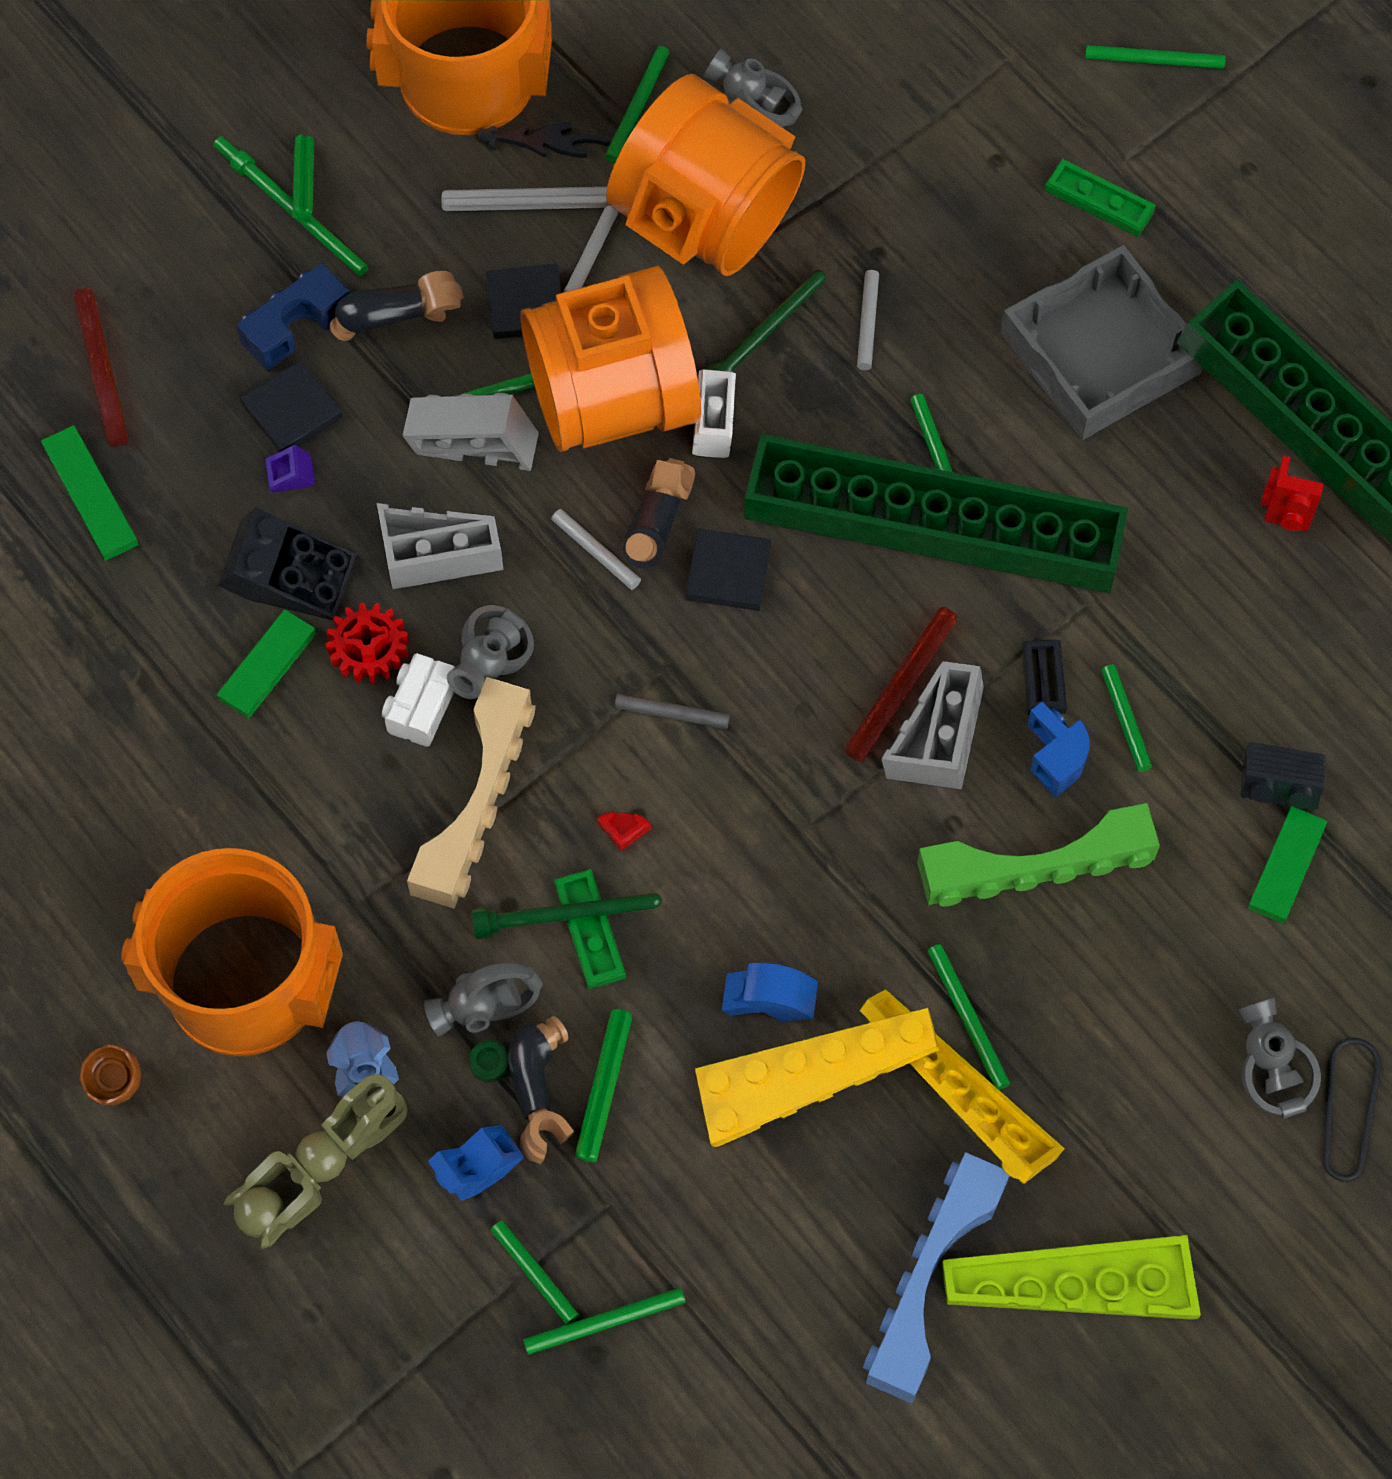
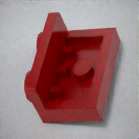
M1283 455L1279 468L1272 466L1268 483L1264 488L1260 505L1267 507L1264 521L1281 525L1284 529L1290 531L1302 530L1308 532L1320 501L1324 484L1287 475L1291 457Z

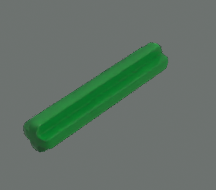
M302 134L295 138L292 216L297 221H309L312 218L314 139L310 135L303 136Z

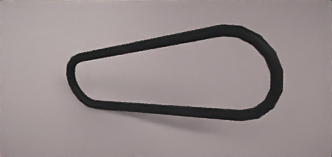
M1347 1038L1340 1041L1332 1049L1329 1058L1323 1161L1327 1173L1338 1181H1351L1356 1179L1362 1172L1381 1071V1059L1376 1048L1368 1041L1360 1038ZM1359 1044L1366 1047L1372 1053L1375 1059V1070L1358 1165L1352 1174L1340 1175L1332 1170L1329 1161L1335 1059L1338 1051L1343 1046Z

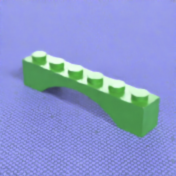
M1148 803L1109 810L1100 823L1082 838L1063 848L1047 853L1027 856L997 855L975 849L960 841L920 848L917 864L928 905L939 903L940 906L945 907L959 903L962 898L977 896L979 899H986L998 895L1002 890L1015 888L1016 891H1026L1035 888L1038 883L1052 880L1056 884L1066 883L1073 880L1077 875L1091 873L1093 876H1101L1110 873L1116 867L1129 865L1130 868L1144 867L1150 864L1152 860H1155L1160 844Z

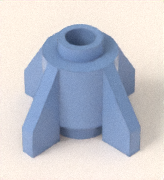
M354 1021L346 1024L336 1033L326 1052L329 1065L337 1067L335 1085L338 1096L344 1097L356 1086L355 1082L359 1083L365 1077L372 1074L385 1076L393 1084L399 1080L395 1065L386 1055L391 1049L388 1036L368 1023Z

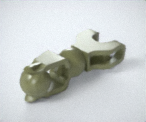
M372 1074L365 1077L341 1099L331 1116L321 1124L326 1131H316L302 1139L297 1147L295 1158L291 1153L288 1155L280 1151L271 1153L246 1177L245 1184L227 1195L224 1206L234 1207V1222L238 1229L246 1236L261 1238L262 1249L271 1247L286 1229H292L321 1204L322 1197L319 1192L321 1187L317 1182H327L339 1176L345 1167L347 1155L352 1160L355 1159L364 1150L383 1141L405 1120L408 1113L405 1099L396 1091L393 1083L385 1076ZM381 1087V1089L367 1098L368 1092L372 1088ZM396 1105L394 1114L384 1118ZM289 1170L292 1181L302 1185L304 1190L284 1209V1202L280 1195L273 1189L265 1186L283 1171Z

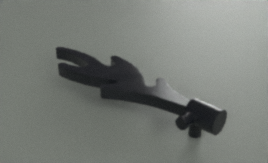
M570 123L548 125L529 136L525 135L529 132V125H524L510 131H497L494 125L490 126V129H479V142L489 143V149L491 150L496 149V143L499 141L525 147L542 157L547 156V150L544 146L563 155L586 158L587 150L576 148L573 145L581 143L609 145V139L599 135H561L571 131Z

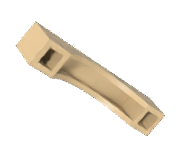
M486 677L473 710L476 728L483 745L482 768L477 787L467 806L457 819L437 837L420 846L407 880L411 896L453 909L458 898H464L468 892L471 882V875H468V871L472 862L478 863L484 847V841L481 840L485 827L490 829L494 823L497 813V806H494L498 793L503 795L507 789L510 779V772H507L511 760L516 761L518 759L523 744V739L519 737L524 726L530 727L535 713V705L531 704L529 689Z

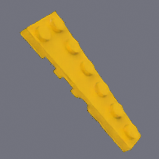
M886 989L869 998L860 1009L870 1023L911 1012ZM936 1035L939 1050L910 1063L1002 1161V1168L1011 1177L1019 1179L1025 1184L1054 1162L1065 1149L938 1035Z
M928 1008L696 1068L695 1071L711 1145L713 1147L724 1145L760 1129V1126L779 1117L785 1118L797 1113V1109L816 1101L822 1102L833 1097L832 1094L852 1085H861L876 1078L881 1073H888L938 1051L939 1048L930 1011Z

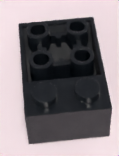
M255 507L240 522L218 586L253 602L333 620L344 593L356 553Z

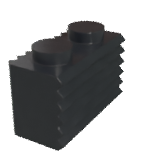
M1248 742L1242 764L1240 796L1243 799L1248 797L1250 800L1254 799L1258 802L1267 803L1271 801L1273 804L1279 802L1281 805L1287 804L1289 807L1293 806L1298 809L1310 808L1312 811L1316 810L1325 784L1326 755Z

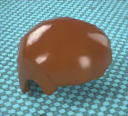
M107 1044L95 1049L88 1055L81 1066L80 1082L84 1092L91 1100L107 1106H115L130 1100L140 1086L142 1077L140 1063L132 1052L121 1046Z

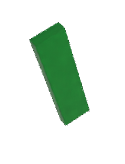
M73 425L41 440L45 452L103 559L107 561L138 546L139 544L76 427Z

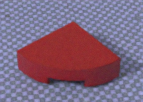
M608 812L597 818L599 827L620 851L651 830L649 821L638 814Z

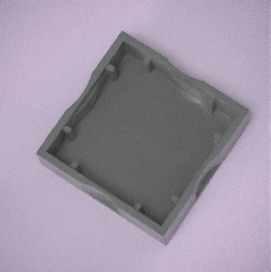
M1124 245L1082 267L1067 280L1045 287L1005 309L1003 313L1000 334L1081 440L1086 439L1200 375L1203 367L1177 343L1187 324L1161 298L1151 278Z

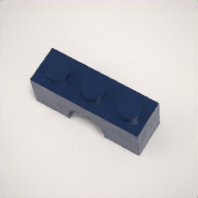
M321 263L314 269L302 273L298 280L285 290L274 293L269 301L260 308L245 314L241 321L236 324L240 342L268 372L296 351L292 332L287 328L289 324L300 318H308L314 320L326 330L330 327L333 318L336 317L335 307L337 303L349 295V290Z

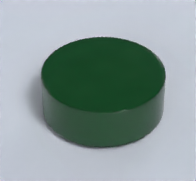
M486 1040L472 1048L469 1054V1066L474 1077L482 1082L492 1083L506 1075L509 1069L508 1052L502 1044L493 1040Z

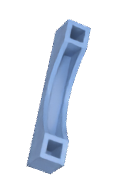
M966 1152L960 1164L952 1162L944 1181L945 1185L950 1186L945 1200L937 1197L928 1217V1220L934 1223L929 1236L920 1235L912 1257L918 1259L913 1273L904 1272L896 1290V1294L902 1296L897 1310L888 1308L879 1331L886 1334L880 1348L872 1345L865 1360L863 1369L869 1371L866 1384L910 1404L913 1403L931 1359L925 1338L923 1317L925 1292L929 1280L941 1258L957 1240L973 1228L992 1219L1010 1176L1003 1168Z

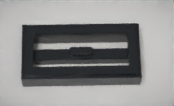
M1061 640L1023 641L1021 647L1027 714L1030 715L1031 710L1041 703L1036 702L1031 650H1037L1041 701L1050 710L1055 709L1060 714H1066L1067 703ZM1045 649H1052L1057 701H1050Z

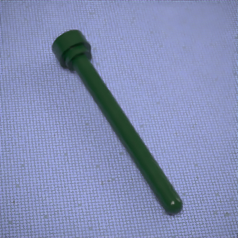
M821 270L813 272L724 360L711 361L703 370L733 373V370L825 282V273Z
M657 893L503 913H498L497 909L490 910L489 907L473 908L474 934L476 940L493 938V934L500 933V929L656 909L660 907L662 898Z

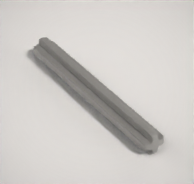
M607 186L444 190L441 196L444 211L605 208L609 206L606 199Z

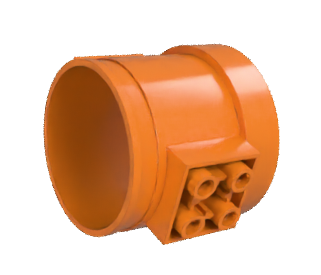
M372 0L371 20L375 22L374 28H368L367 50H371L370 70L376 71L378 86L400 87L402 97L409 110L426 125L445 133L475 135L479 134L480 128L490 129L492 125L499 128L513 120L527 105L531 95L546 96L552 46L550 0ZM459 27L489 29L508 38L507 41L494 49L464 57L441 56L419 48L421 44L434 35Z
M688 74L671 84L654 101L633 129L611 172L606 199L609 206L628 218L626 226L683 265L696 256L705 263L716 267V270L724 276H730L743 268L756 255L781 222L802 181L806 164L805 158L798 152L790 150L795 140V136L739 98L729 104L728 98L724 93L697 75Z
M659 266L624 274L617 279L557 294L556 301L545 303L541 307L521 310V328L531 375L545 422L559 452L567 451L570 447L578 445L583 446V449L650 431L654 429V426H657L661 432L700 422V389L689 338L674 292L665 273Z
M237 848L213 849L180 861L165 872L151 889H146L143 901H138L135 905L133 912L134 932L132 938H127L124 942L121 960L124 962L128 975H130L136 989L156 994L171 1010L181 1029L193 1041L208 1050L223 1055L250 1056L264 1053L283 1045L293 1038L305 1025L323 1028L343 956L335 926L315 922L308 898L302 886L280 863L270 857L250 850ZM241 916L263 917L286 926L302 940L298 963L287 979L267 996L250 1004L227 1009L204 1008L186 1002L173 991L175 970L182 953L198 934L217 922Z

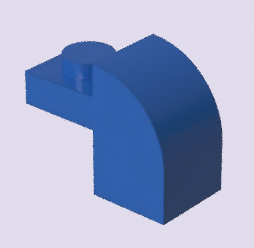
M1041 702L1031 710L1027 726L1046 746L1033 756L1030 771L1056 798L1072 786L1081 776L1088 756L1090 740L1088 732L1080 720L1067 728L1063 716L1055 709L1050 710Z
M769 963L748 964L747 971L727 973L722 1011L730 1016L763 1012L781 1023L813 1019L818 981L799 970L787 966Z
M503 1125L481 1128L461 1148L438 1151L428 1162L435 1171L438 1183L448 1190L450 1194L456 1193L462 1201L481 1193L503 1178L524 1158V1155Z

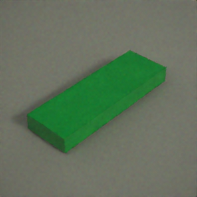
M1064 159L1060 161L1045 184V192L1136 237H1139L1156 208L1155 204Z
M284 609L217 693L218 701L249 720L317 634L316 629Z
M1291 806L1247 909L1281 924L1285 923L1326 827L1327 820Z
M591 869L554 879V885L561 905L601 900ZM607 915L566 920L588 990L626 979V973Z

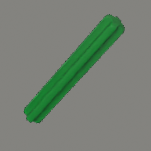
M613 1009L610 1013L576 1148V1158L581 1161L594 1163L598 1158L632 1021L631 1013L626 1010Z

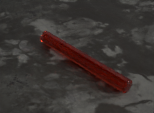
M91 288L78 289L74 293V298L107 440L112 447L125 445L128 442V436L95 296Z
M944 606L938 609L846 745L845 753L850 758L858 762L864 760L956 623L957 615L954 611Z

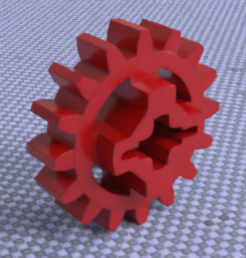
M364 602L360 603L359 611L355 613L351 608H345L347 617L342 619L335 616L333 620L336 629H327L329 642L325 644L328 655H331V665L333 668L340 666V673L344 678L353 673L355 683H360L363 676H368L370 683L374 684L378 674H381L385 679H389L388 669L392 667L400 670L402 666L399 657L404 658L408 656L406 644L409 643L408 633L404 631L405 627L402 618L395 620L394 610L391 608L384 614L381 613L379 603H375L372 610H367ZM370 641L371 644L365 645L364 642Z

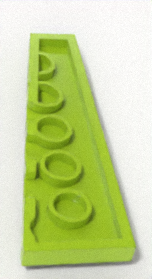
M1187 1235L942 1260L941 1264L948 1305L1176 1319H1198L1201 1315Z

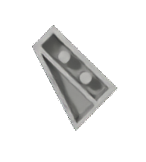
M495 393L494 395L487 396L461 394L460 396L452 397L428 395L426 397L411 398L402 436L417 455L462 461L464 455L485 458L486 465L497 466L498 460L520 463L519 469L531 471L539 432L513 395Z
M377 503L392 589L503 570L501 547L494 516L447 511V514L424 512V508L412 507V510L389 508L388 504Z
M942 661L918 699L919 704L909 720H905L900 728V735L891 749H887L882 757L886 779L962 789L984 688L980 666Z

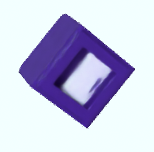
M293 445L265 459L269 491L280 492L307 488L315 484L311 455L298 446Z

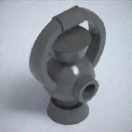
M721 47L708 66L703 78L714 82L722 80L729 104L739 98L779 126L793 125L802 113L800 98L795 88L779 74L764 69L762 63L756 59L749 58L746 61L733 65L730 62L732 58ZM784 96L790 104L783 115L773 114Z
M487 605L475 610L466 620L462 630L463 649L460 654L461 664L447 674V682L450 688L463 698L476 699L481 693L486 677L495 679L499 675L511 674L522 668L530 659L534 649L533 635L525 623L526 621L511 609L497 605ZM484 617H494L488 621L484 635L475 636V622ZM521 637L523 644L522 656L515 660H507V651L517 646Z
M515 963L490 965L474 973L460 975L456 979V985L449 994L448 1001H445L443 998L425 1000V1012L434 1033L438 1037L452 1029L455 1021L466 1026L469 1032H480L488 1028L489 1021L507 1019L528 1009L537 1000L543 982L532 967ZM514 978H520L528 988L521 995Z
M1275 998L1238 1009L1237 1011L1245 1024L1250 1023L1253 1027L1247 1036V1057L1242 1067V1084L1248 1098L1259 1109L1272 1115L1281 1116L1283 1119L1306 1112V1107L1316 1097L1321 1082L1320 1067L1315 1055L1308 1047L1295 1040L1288 1028L1281 1023L1273 1021V1015L1277 1014ZM1269 1042L1272 1044V1050L1269 1048ZM1296 1051L1303 1057L1309 1067L1311 1076L1309 1090L1304 1098L1299 1096L1278 1103V1107L1272 1106L1265 1102L1254 1088L1252 1081L1253 1066L1255 1064L1261 1069L1268 1070L1269 1079L1265 1080L1266 1094L1303 1083L1304 1080L1297 1070L1292 1071L1288 1065Z

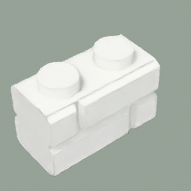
M715 370L699 371L701 420L694 423L692 454L718 458L729 457L733 429L735 373Z
M418 653L414 654L410 665L404 663L397 677L399 689L395 697L389 696L386 699L382 710V717L385 718L387 732L403 739H410L411 742L426 747L430 746L454 693L447 682V674L455 667L441 661L436 662L432 658Z

